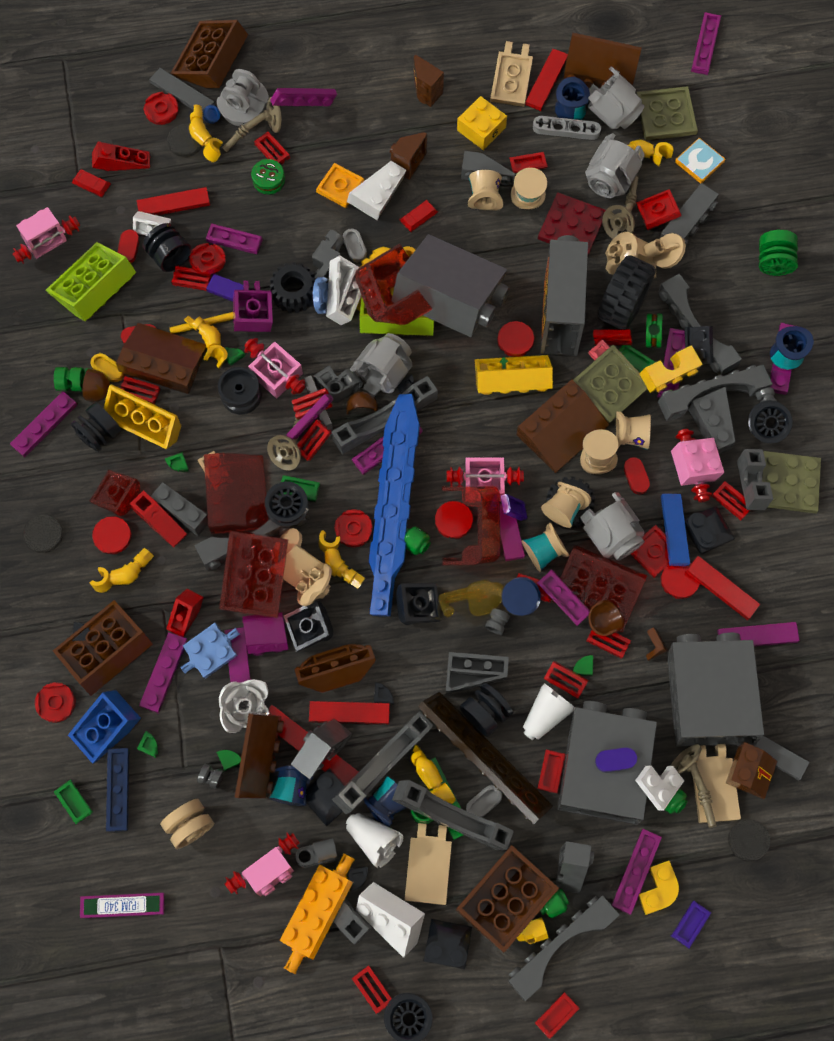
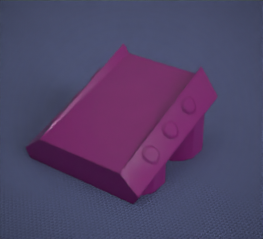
M282 612L243 616L242 620L248 654L260 656L265 652L274 651L277 653L288 650Z

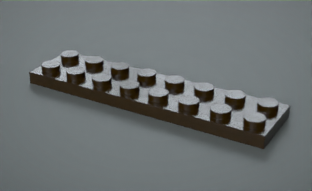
M440 692L422 701L418 706L422 710L423 715L432 720L437 729L444 733L451 743L458 747L465 754V757L479 768L481 774L488 777L494 783L497 790L502 791L506 795L509 802L516 806L527 820L535 824L553 807Z

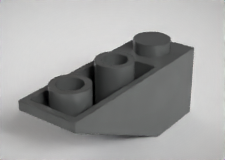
M464 151L461 179L469 181V175L472 172L492 170L502 176L500 184L514 185L515 173L483 153Z
M345 898L334 919V923L353 944H357L373 927Z

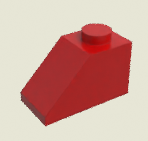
M189 589L183 591L175 599L166 629L184 637L198 615L204 597Z

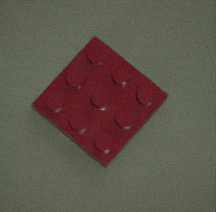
M557 192L538 234V240L550 244V240H557L561 236H575L581 242H588L589 255L601 228L603 215L606 210Z

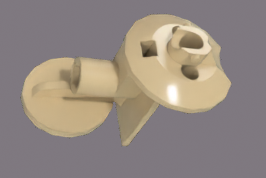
M620 233L613 238L605 252L607 256L605 269L609 274L614 275L621 261L628 255L653 265L655 269L656 265L664 269L671 268L682 259L685 253V241L680 235L674 233L666 234L650 243L637 238L633 233Z
M292 528L284 532L278 539L273 551V558L277 563L270 570L298 590V603L301 606H308L316 599H323L328 594L331 587L329 582L332 569L328 564L322 563L305 551V549L301 548L302 534L297 529Z

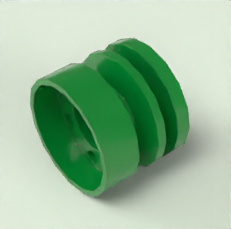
M772 230L760 236L759 269L761 272L768 275L781 276L790 274L797 269L798 237L795 233L788 230Z

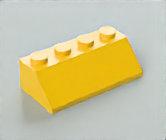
M548 355L506 357L508 360L506 362V369H502V363H500L502 358L475 359L478 393L489 395L492 392L507 394L511 391L524 393L529 392V390L547 391L548 389H553V371Z
M112 384L109 385L103 409L109 413L121 428L165 449H168L177 442L181 429L177 415Z

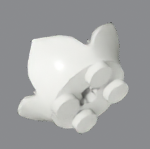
M255 679L241 683L235 681L222 688L219 695L220 722L226 732L237 733L242 728H246L250 713L260 712L269 714V710L264 703L268 697V687L265 682ZM241 701H245L243 703L245 704L244 708H239V704Z

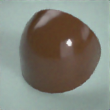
M87 369L83 381L84 400L98 402L106 398L111 383L105 373L99 370Z
M364 391L356 392L347 401L346 414H349V411L355 408H370L378 411V403L372 394Z
M603 600L596 603L590 609L589 624L596 634L608 636L624 627L623 616L612 602Z

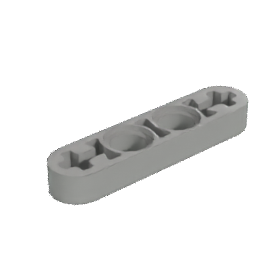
M538 116L533 121L534 132L543 135L595 140L600 136L601 132L600 124L594 121ZM560 124L563 128L556 130L553 126ZM578 126L580 130L574 132L571 130V127Z

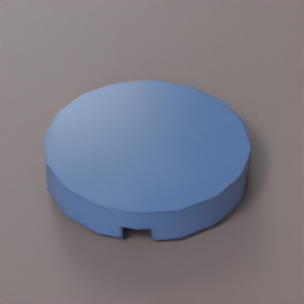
M318 277L313 286V304L317 314H326L328 283H326L327 278Z

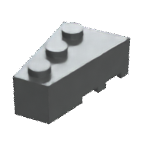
M726 387L693 400L688 410L703 438H714L719 455L730 451L735 443Z
M449 652L445 695L480 687L483 683L492 684L505 681L508 675L509 657Z
M335 719L328 723L325 721L321 727L317 726L313 732L310 730L303 739L305 743L291 765L311 779L317 769L323 768L324 764L322 762L328 759L330 761L343 749L353 733Z
M566 841L560 848L556 886L559 887V890L563 889L565 892L580 894L587 870L594 860V852L591 851V845Z

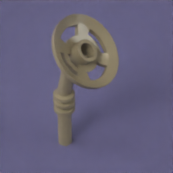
M269 97L266 110L245 125L242 124L241 128L239 127L235 131L236 134L222 147L226 152L241 138L243 139L251 128L263 120L268 121L274 133L280 131L281 111L279 106H273L274 108L270 106V99L272 97Z
M637 176L631 183L629 193L626 196V207L613 205L604 212L602 219L603 228L612 239L618 235L619 231L625 229L630 233L634 231L635 222L631 211L636 205V190L639 180ZM620 209L621 213L613 214L612 211ZM609 219L613 230L609 226Z
M295 418L296 421H294L295 425L299 421L297 418ZM276 435L269 440L267 445L268 455L277 467L283 470H293L299 465L301 453L296 444L298 438L292 440L285 435ZM279 439H285V440L289 441V443H288V442H282V443H281V442L279 441ZM274 445H276V453L278 456H276L274 452ZM283 459H291L293 464H286L282 461Z
M695 744L681 752L670 766H674L679 774L686 770L691 772L699 790L700 805H703L708 827L713 828L717 824L711 806L710 791L707 790L696 763L702 748L700 745Z

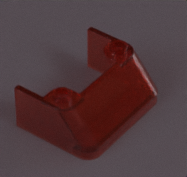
M401 244L396 245L361 266L355 273V279L368 315L375 322L406 325L432 310L431 305L419 290L414 291L396 303L391 301L392 294L390 289L395 287L397 273L410 258Z
M442 485V491H462V500L466 505L478 506V545L467 546L462 552V558H442V565H477L495 562L500 556V492L498 488L494 485Z

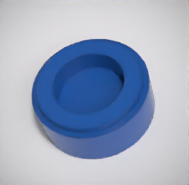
M208 105L203 109V119L205 122L214 124L219 120L221 114L215 105Z

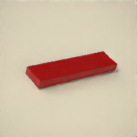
M552 49L525 102L526 106L539 111L542 110L567 61L568 54Z
M207 187L140 199L137 200V206L140 212L162 215L210 206Z
M699 556L694 559L685 571L746 620L751 618L760 605Z
M310 701L309 722L324 723L326 721L328 723L335 719L339 723L389 724L390 703Z

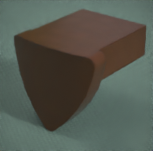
M654 627L647 631L656 648L646 655L648 661L668 651L658 630Z

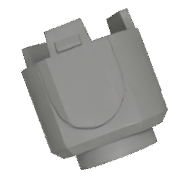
M611 66L609 70L614 75L600 89L594 84L589 88L590 96L588 99L591 102L588 108L611 129H618L620 126L626 129L641 114L644 105L642 104V99L635 94L636 89L619 74L618 70Z
M613 133L606 136L585 171L589 187L596 194L605 198L621 196L627 192L640 170L641 162L645 156L641 146H637L633 150L628 145L613 140L616 136Z
M387 333L384 337L371 341L356 361H354L350 370L352 372L356 371L366 382L363 390L374 397L379 391L392 393L412 367V361L409 358L412 351L403 339L394 334Z
M615 492L612 494L616 500L615 503L596 513L588 509L580 518L585 524L583 529L602 556L605 558L615 557L619 561L636 551L645 541L642 539L644 530L639 524L640 520L620 493Z

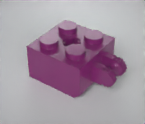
M245 280L243 282V290H234V331L271 332L273 323L271 291L260 290V281H255V290H249V283Z

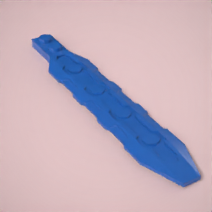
M412 394L398 395L384 429V451L378 479L380 484L378 501L374 512L373 541L371 542L369 563L374 575L370 615L391 616L395 577L405 560L406 542L404 538L407 520L410 516V493L415 473L413 468L420 429Z

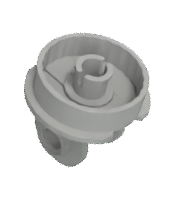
M236 69L232 74L233 78L226 82V86L216 102L222 116L229 123L241 127L242 124L245 125L266 110L269 96L266 88L253 73L243 69Z

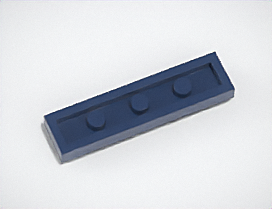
M108 749L106 831H128L129 749Z

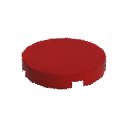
M157 92L150 95L145 101L144 112L146 118L154 124H168L178 115L179 106L177 100L169 93Z
M209 243L197 245L192 249L189 256L192 269L201 274L216 273L226 263L225 252L215 244L209 245Z
M509 322L499 330L498 346L508 356H523L533 347V331L523 322Z
M449 501L442 504L437 510L435 526L444 537L459 539L471 530L473 516L469 507L464 503Z
M356 509L343 512L337 518L334 527L336 537L340 536V543L348 547L364 545L372 536L373 531L372 521L369 516L363 511Z
M116 516L106 517L95 525L92 539L95 546L101 552L118 554L128 547L131 539V530L123 519Z
M668 564L664 568L661 575V585L667 594L676 599H686L698 590L700 583L685 572L689 566H669Z
M53 682L45 685L35 698L36 712L48 722L57 723L64 721L71 716L75 709V695L68 686L62 683Z

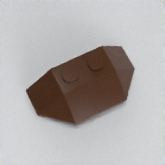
M347 644L312 655L294 670L299 685L324 693L361 681L376 659L371 645Z

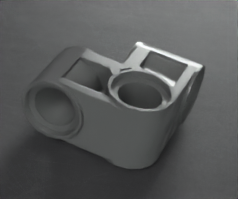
M326 366L313 375L319 388H326L334 398L332 402L342 401L350 394L358 391L363 385L360 378L350 368L336 376L330 366ZM334 389H339L338 392H332Z
M333 838L301 847L296 852L297 864L303 868L328 864L336 861L337 857ZM303 852L311 855V859L306 863L299 860V856Z

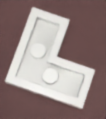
M645 766L635 780L657 810H664L684 782L674 766H667L661 776L658 775L652 766Z

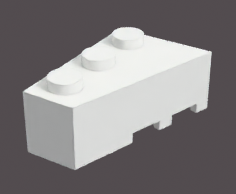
M390 161L353 189L348 195L347 202L378 220L402 182L406 169Z
M342 256L330 260L326 317L340 325L352 320L370 273Z
M373 882L359 895L356 911L402 957H405L418 943L425 913Z

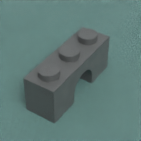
M744 449L737 460L746 508L747 510H766L773 500L770 482H762V473L766 467L763 449Z
M163 482L150 496L168 515L170 513L182 522L183 526L197 536L210 523L206 513Z

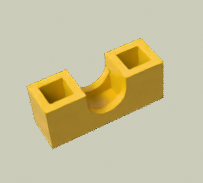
M692 345L676 352L670 358L674 365V370L665 368L660 360L644 368L639 373L650 393L655 390L661 392L667 388L668 384L672 383L675 385L683 380L682 377L686 375L691 377L698 373L697 369L703 364Z

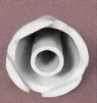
M544 683L523 725L525 729L523 733L531 740L534 738L539 740L575 710V707Z
M360 813L352 814L346 821L347 831L377 868L378 866L381 868L386 865L396 854L393 851L396 845L400 848L403 842V835L399 831Z

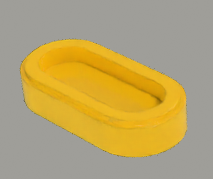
M99 353L91 358L92 368L105 373L110 382H119L123 379L124 374L118 371L116 362L105 354Z

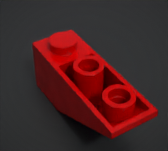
M97 142L92 152V168L106 171L150 168V153L148 151Z
M144 490L130 503L134 512L173 548L187 536V533Z

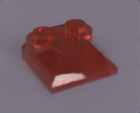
M108 470L89 502L112 511L117 516H123L129 512L131 508L130 503L139 495L141 490L140 482L135 478Z

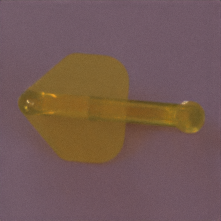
M489 580L473 582L467 588L440 594L438 596L439 604L445 617H451L454 614V608L449 603L468 599L469 610L473 615L489 614L502 601L504 586L499 582H491Z

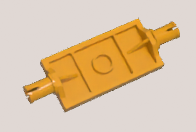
M343 853L338 866L333 871L319 864L280 939L281 942L290 946L293 951L286 966H284V969L296 975L304 957L312 960L315 958L353 884L352 881L347 879L346 875L353 861H355L354 858Z

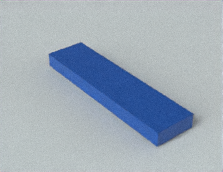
M662 494L661 503L669 566H689L690 558L681 494Z

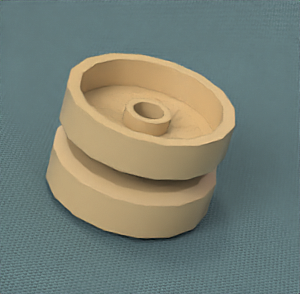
M199 799L183 804L166 816L160 824L165 833H173L170 841L176 849L183 848L196 841L215 824L209 814H202L205 808Z

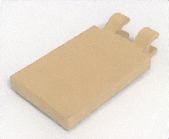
M506 41L504 52L499 51L490 102L524 107L533 56H528L529 44H523L520 55L513 54V42Z
M717 744L715 746L716 756L706 757V746L702 745V750L696 763L707 790L710 791L709 795H711L712 799L711 806L715 821L741 820L737 788L726 784L733 763L732 758H726V745ZM693 779L699 823H707L703 805H700L699 790Z
M418 823L417 838L411 837L405 901L446 905L452 844L451 841H446L447 827L439 825L438 837L426 836L427 824Z

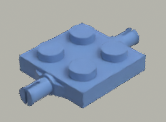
M213 623L188 641L183 647L188 653L190 661L181 666L182 671L186 674L195 667L203 678L206 679L238 655L232 648L231 640L240 635L238 630L234 628L228 634H225L216 623Z

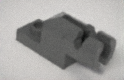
M330 230L326 234V240L320 242V245L312 255L313 265L318 268L314 274L315 280L318 277H325L328 281L330 260L340 256L339 250L344 243V238L334 230Z

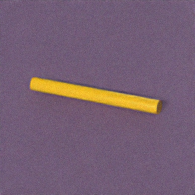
M233 312L203 320H205V324L208 323L209 325L232 320ZM188 323L169 327L172 334L193 329Z

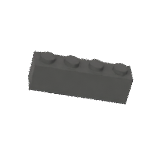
M701 183L680 209L681 217L671 220L662 231L660 238L666 234L674 233L680 235L684 239L685 245H687L689 241L687 239L696 234L700 223L704 224L709 216V211L713 212L717 207L719 194Z

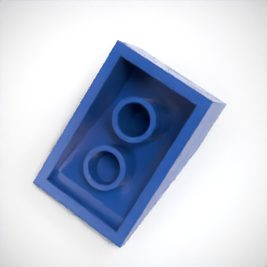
M116 690L102 692L68 736L93 764L105 755L108 749H111L123 739L141 717Z

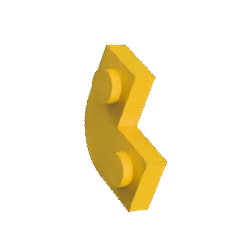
M670 861L649 868L657 888L641 893L638 896L645 915L670 906L678 896L679 885Z

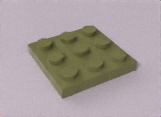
M688 86L636 93L642 99V104L644 105L640 119L645 141L697 135L698 129Z
M614 345L608 348L573 380L585 391L608 423L616 418L617 411L622 412L647 390L639 372Z
M764 451L766 467L762 473V482H770L773 500L768 508L817 513L821 458Z

